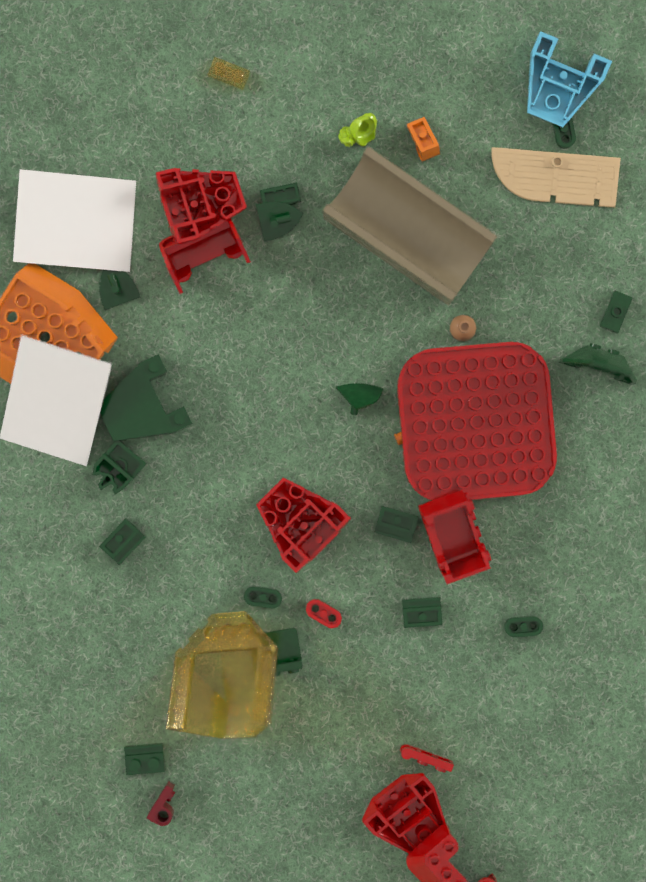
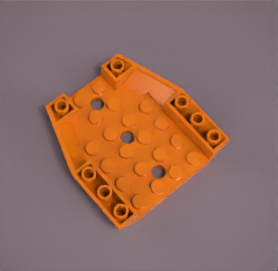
M28 263L17 272L0 298V378L10 384L12 382L21 335L41 341V334L48 332L50 339L46 343L76 353L80 352L82 355L101 360L105 352L109 353L118 339L116 334L79 290L37 264ZM11 312H16L17 314L15 322L8 321V315Z

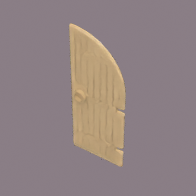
M492 147V162L498 178L509 191L523 199L550 202V196L553 195L556 196L555 203L593 206L594 199H599L600 207L615 208L621 158Z

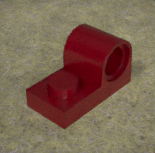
M168 781L146 817L148 820L160 826H166L171 822L174 810L166 801L170 802L174 796L175 791L173 789L175 784ZM166 811L169 816L167 818H163L160 816L159 812Z

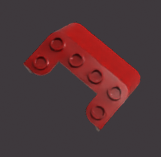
M446 822L406 857L408 869L420 882H468L449 861L458 851V843L452 836ZM492 873L478 882H497Z

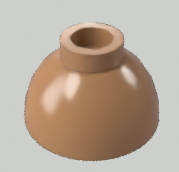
M456 316L450 323V333L458 341H468L476 333V323L470 316Z

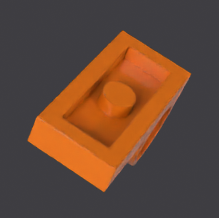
M425 117L407 124V128L415 142L418 156L422 162L440 155L439 144Z

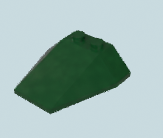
M590 343V346H584L561 358L559 361L561 364L574 368L585 366L615 375L614 380L634 385L637 383V379L624 356L619 355V351L613 349L605 351L597 344Z

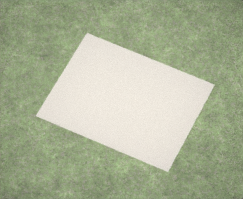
M20 169L13 262L130 272L136 181Z
M21 335L0 439L87 466L112 364Z

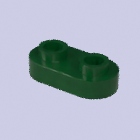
M572 117L563 128L552 124L556 144L562 149L570 148L576 141ZM566 136L568 142H563L562 137Z
M250 586L245 590L244 600L251 606L274 609L281 604L282 595L277 589ZM250 593H257V598L252 599ZM270 595L276 596L274 602L269 600Z
M536 616L512 617L506 620L504 630L510 637L537 636L543 630V623ZM531 622L536 623V627L533 629L529 627ZM512 624L517 625V628L515 630L510 629V626Z

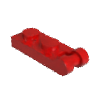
M403 744L400 747L403 759L414 758L421 765L428 766L430 764L435 766V769L440 772L446 773V770L452 772L454 767L452 760L408 744Z

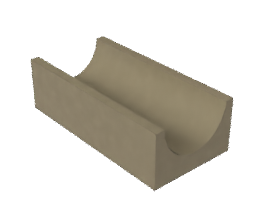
M369 146L364 151L357 168L344 188L323 210L324 220L448 306L497 238V235Z

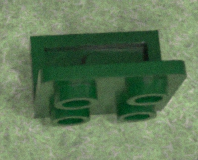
M296 628L270 631L259 635L264 675L269 674V677L279 676L280 672L288 671V674L299 672V669H303Z

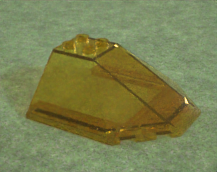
M246 611L212 614L207 619L208 623L202 630L198 628L188 639L190 642L183 649L179 648L175 653L166 729L219 739L256 738L270 726L278 647Z

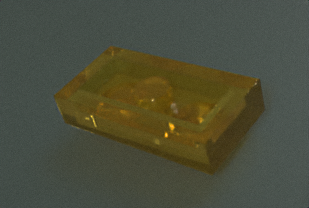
M214 57L207 75L244 90L250 70Z

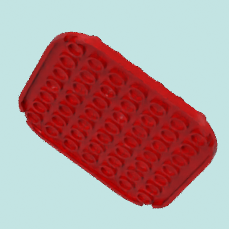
M501 342L432 348L415 354L404 364L397 382L404 469L408 482L418 494L429 500H434L462 490L464 493L467 492L471 500L525 495L539 490L552 477L557 462L550 374L545 360L532 347L519 342Z

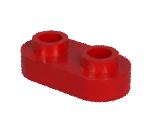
M312 599L306 605V613L312 619L328 628H336L340 625L342 621L341 613L332 606L319 599ZM313 605L319 606L317 612L312 610ZM329 615H335L336 619L330 621L328 619Z

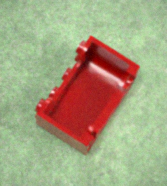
M462 490L418 505L438 567L446 584L491 569L489 561H492L489 551L486 550L484 543H480L479 537H482L479 527L475 526L473 522L476 520L473 511L475 507L467 492L464 493Z

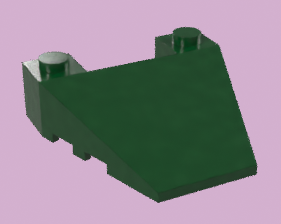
M159 354L142 361L103 399L100 415L113 441L174 434L192 425L184 406L166 415L150 382L167 373Z

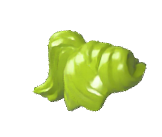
M365 113L356 118L349 127L344 126L338 135L340 142L346 147H350L355 143L360 146H366L370 141L374 140L377 126L375 115Z

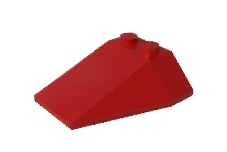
M424 773L401 775L371 799L362 818V822L373 835L407 853L414 850L446 822L435 787Z

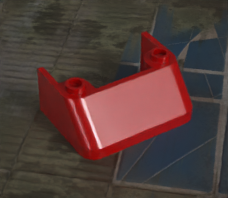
M231 219L196 241L178 245L174 236L171 235L159 243L165 264L179 294L183 293L180 282L189 280L192 275V268L226 253L228 258L236 259L243 254L247 264L250 263V259Z

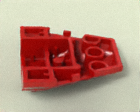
M172 168L155 173L161 203L171 234L178 245L198 240L247 208L235 172L211 170L209 173L199 172L198 169L180 171V168Z
M284 477L256 504L272 535L274 543H276L282 559L295 573H298L311 562L351 520L337 504Z

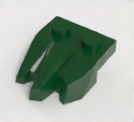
M115 441L94 464L93 475L103 476L98 483L100 490L108 485H113L112 491L116 495L135 479L147 463L123 442Z

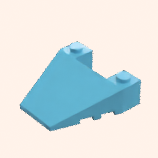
M540 31L530 53L527 113L563 128L604 81L612 61L593 54L585 72L576 70L550 59L558 38Z

